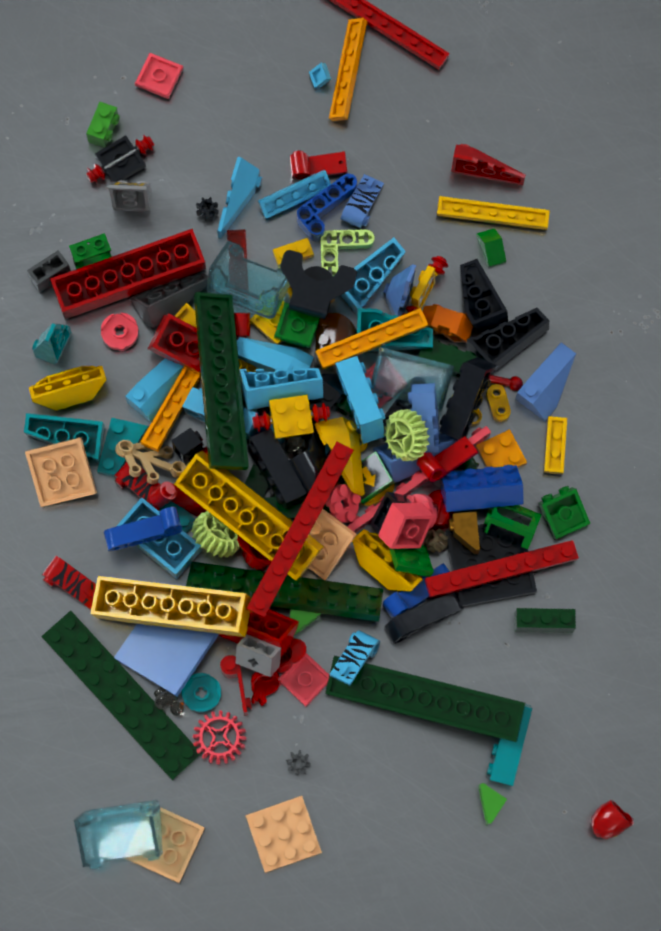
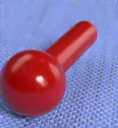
M490 375L488 378L491 383L508 386L512 391H519L523 386V381L518 376H513L509 379Z

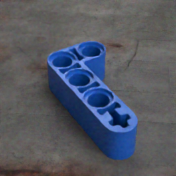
M353 174L343 175L297 210V223L312 241H321V237L324 235L325 225L321 218L352 196L357 187V178ZM336 193V194H338L339 196L336 197V198H333V197L330 196V194ZM322 204L324 205V207L317 208L315 207V205ZM306 214L309 216V218L302 219L301 215ZM314 228H319L321 231L319 233H314L312 230Z
M168 507L162 509L159 512L160 515L105 530L103 533L108 551H117L181 533L182 526L177 508Z
M443 563L433 569L432 576L450 571ZM423 576V580L412 591L395 592L383 601L382 606L391 619L418 607L430 599L424 581L428 577Z

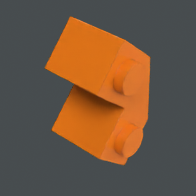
M438 304L424 306L422 312L428 327L433 329V334H443L454 343H467L473 326L465 313L456 312Z

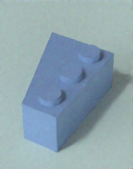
M435 383L413 384L411 392H408L409 404L412 403L411 411H416L417 415H421V420L426 421L425 427L429 428L427 434L430 437L427 440L430 444L426 446L427 451L425 453L439 452L440 426Z

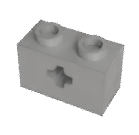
M247 634L237 644L236 664L269 677L280 667V647Z

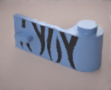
M364 174L346 204L341 220L360 229L363 226L366 227L370 220V216H368L369 210L384 183Z

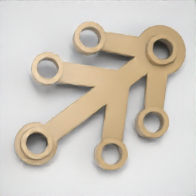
M121 440L115 448L117 455L126 459L130 467L129 474L132 477H138L141 473V467L136 464L134 458L141 461L147 473V482L150 484H156L159 479V474L155 472L152 465L171 472L172 476L176 479L179 478L187 467L181 461H175L170 464L157 459L158 457L172 458L173 448L165 446L159 452H156L141 445V442L133 444L129 440Z

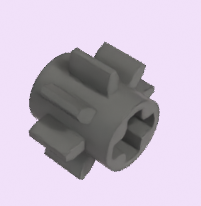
M301 750L298 751V754L291 752L292 759L286 760L287 763L291 764L288 771L295 770L296 775H298L299 771L306 773L305 766H311L310 762H306L309 755L303 756ZM297 758H300L301 762L304 763L300 764V767H296V763H293V761H297Z

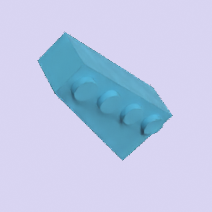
M394 237L354 267L357 271L354 287L342 294L341 297L356 315L358 314V308L365 307L406 252Z

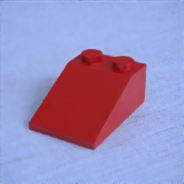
M169 313L164 315L148 350L201 373L197 328Z

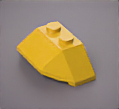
M80 366L46 376L35 385L30 386L29 391L32 402L56 411L93 400L105 383L106 376L102 366Z
M365 529L362 530L352 541L359 565L388 590L412 591L423 580L422 577L416 574L395 571L389 546L378 536L379 534L371 533Z

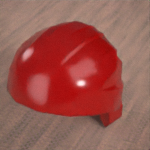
M256 671L252 674V704L259 701L260 705L263 706L267 702L266 696L273 694L280 687V676L276 671L271 677Z

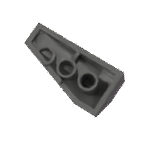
M204 273L181 279L179 284H165L161 290L153 292L150 289L131 297L130 300L143 322L152 328H156L159 326L164 315L169 313L174 316L186 303L194 298L196 292L204 289L212 279Z

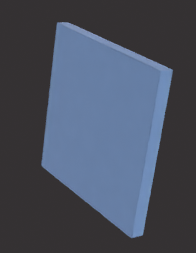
M136 624L114 658L178 697L219 634Z

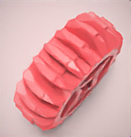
M213 711L211 712V719H209L208 715H204L206 722L198 721L202 727L194 728L199 734H193V739H199V741L193 744L196 747L201 746L197 749V753L199 754L204 751L202 759L205 760L210 756L209 763H212L214 758H216L217 765H220V759L224 758V763L228 764L227 757L230 756L231 760L234 761V752L239 756L241 755L240 750L237 748H245V745L240 743V741H246V737L240 735L244 734L246 730L243 728L238 729L243 723L240 721L235 724L237 716L230 720V712H227L226 716L223 717V711H219V716L216 717ZM218 722L226 723L221 729H215L210 726ZM231 728L236 733L234 745L227 738ZM205 731L212 736V741L208 748L203 742ZM214 733H219V735L222 733L225 742H220V740L217 742ZM219 746L230 749L223 753L212 752Z

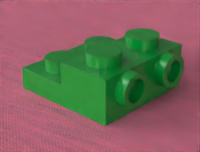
M562 487L558 490V494L554 496L547 494L541 497V502H538L554 539L563 537L591 524L576 488Z

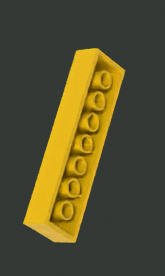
M203 451L195 454L174 483L175 486L272 562L293 523L290 519L226 469H209L208 455ZM308 535L288 575L294 580H298L324 546Z
M98 576L90 614L104 620L246 637L250 615L246 608L252 598L246 593Z

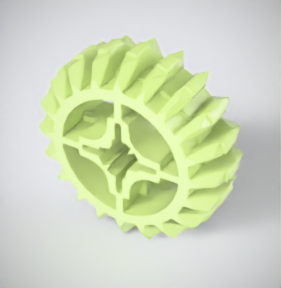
M411 409L398 410L389 415V419L386 420L387 425L384 426L386 433L383 434L386 436L387 440L385 442L389 445L388 449L392 450V455L406 462L422 457L427 451L426 446L430 444L427 440L430 436L427 434L429 428L425 427L426 421H422V416L417 415V412L411 411Z
M202 512L193 522L192 537L196 539V544L201 545V549L207 550V553L210 552L213 556L218 555L220 558L223 556L228 558L240 548L237 540L238 535L210 512Z

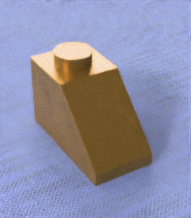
M453 513L452 519L449 520V530L453 531L454 538L472 553L479 554L477 513Z

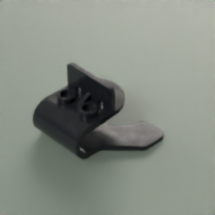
M287 250L283 255L280 267L293 290L289 310L325 320L331 300L354 287L357 271L345 265H341L334 276L327 269L320 266H313L304 270L302 266L303 255L299 252Z
M313 427L314 433L309 435L308 451L289 460L307 495L327 460L325 453L326 445L322 443L316 427ZM342 475L339 477L335 487L339 484H347Z

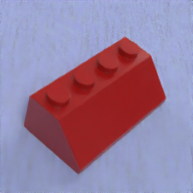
M270 609L264 619L250 612L246 634L280 647L282 657L290 646L299 621ZM224 634L218 635L237 644L244 638Z

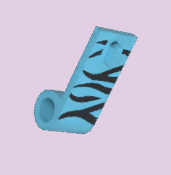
M360 630L356 633L353 632L348 646L330 672V676L351 686L368 657L373 658L377 653L380 640Z

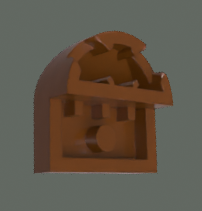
M328 313L325 320H319L316 329L315 350L357 334L355 325L343 314Z

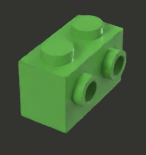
M99 102L86 133L88 143L103 148L107 146L108 141L110 142L112 139L113 129L120 119L117 107Z

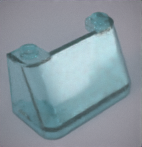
M227 241L209 267L207 292L232 295L234 306L272 319L276 316L290 284L281 270V264H279L276 271L245 259L243 248L236 243Z
M380 346L371 379L373 386L371 391L376 393L378 398H383V395L408 401V392H411L413 384L435 383L438 410H443L454 365L440 363Z
M159 800L92 809L81 813L74 819L83 867L90 866V869H97L102 867V863L106 860L143 855V858H147L148 861L159 859L163 854Z

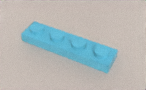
M322 170L258 200L264 217L267 219L316 196L331 185L327 172Z

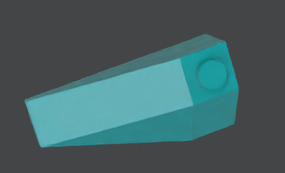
M52 323L41 334L39 340H35L32 347L35 357L56 365L72 333L70 326Z

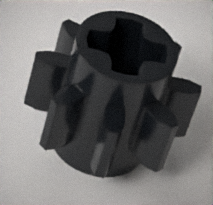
M202 197L201 203H196V208L199 209L196 211L197 216L201 215L203 221L205 219L213 220L214 214L218 215V210L215 209L218 207V203H213L212 197L209 199Z

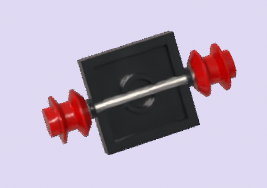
M126 135L95 153V157L101 167L94 164V169L87 168V178L91 183L95 182V184H98L97 180L99 178L105 180V173H107L112 182L125 180L146 167L139 152L146 155V150L150 149L153 151L154 143L149 136L143 135V140L139 141L136 139L135 147Z

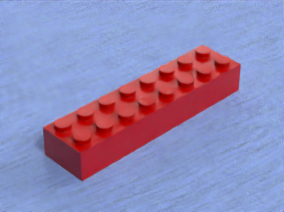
M189 229L50 278L64 319H68L206 270V263L194 231Z

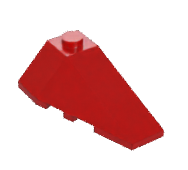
M456 144L451 172L524 185L525 174L467 144Z

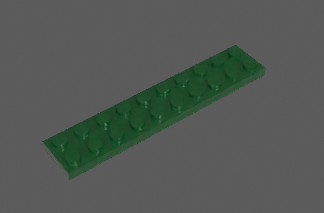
M196 292L194 304L209 469L247 470L249 464L232 295Z
M192 561L186 586L246 593L252 598L266 572ZM287 575L271 606L379 622L384 589L305 577L294 580Z
M71 610L41 636L172 781L202 755V753H197L198 748L194 746L187 736Z
M334 655L331 671L336 665L340 656ZM364 663L351 686L329 675L325 692L327 695L513 742L518 740L526 702Z

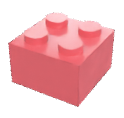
M392 503L378 536L391 549L421 548L434 515L422 503Z

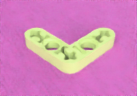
M370 230L325 231L321 237V267L327 270L328 267H332V274L334 276L338 271V249L370 248L373 246L375 239L373 232ZM328 236L331 237V243H327ZM337 236H340V237H339V243H340V244H337ZM344 236H351L353 241L349 244L342 241ZM364 236H368L369 240L367 243L363 240ZM328 253L335 256V259L331 262L324 259V256Z

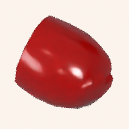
M613 800L601 805L591 820L594 834L602 839L617 837V835L634 824V819L624 812Z

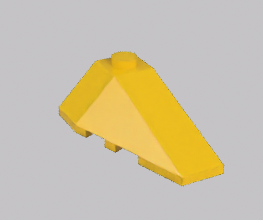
M344 417L315 423L314 425L324 445L328 444L331 451L336 441L354 450L341 475L351 492L363 496L365 493L360 442L356 431V424Z

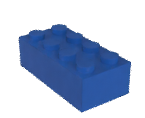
M517 465L451 471L441 478V493L446 512L524 504L523 482Z

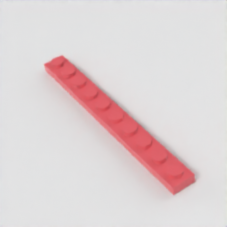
M487 426L483 429L479 427L472 432V437L468 440L475 447L490 437L491 431ZM418 471L411 476V481L398 485L394 493L407 497L428 482L429 479L423 472ZM380 503L376 506L374 504L369 506L365 510V514L361 517L357 515L355 520L349 522L350 525L347 527L357 533L370 524Z

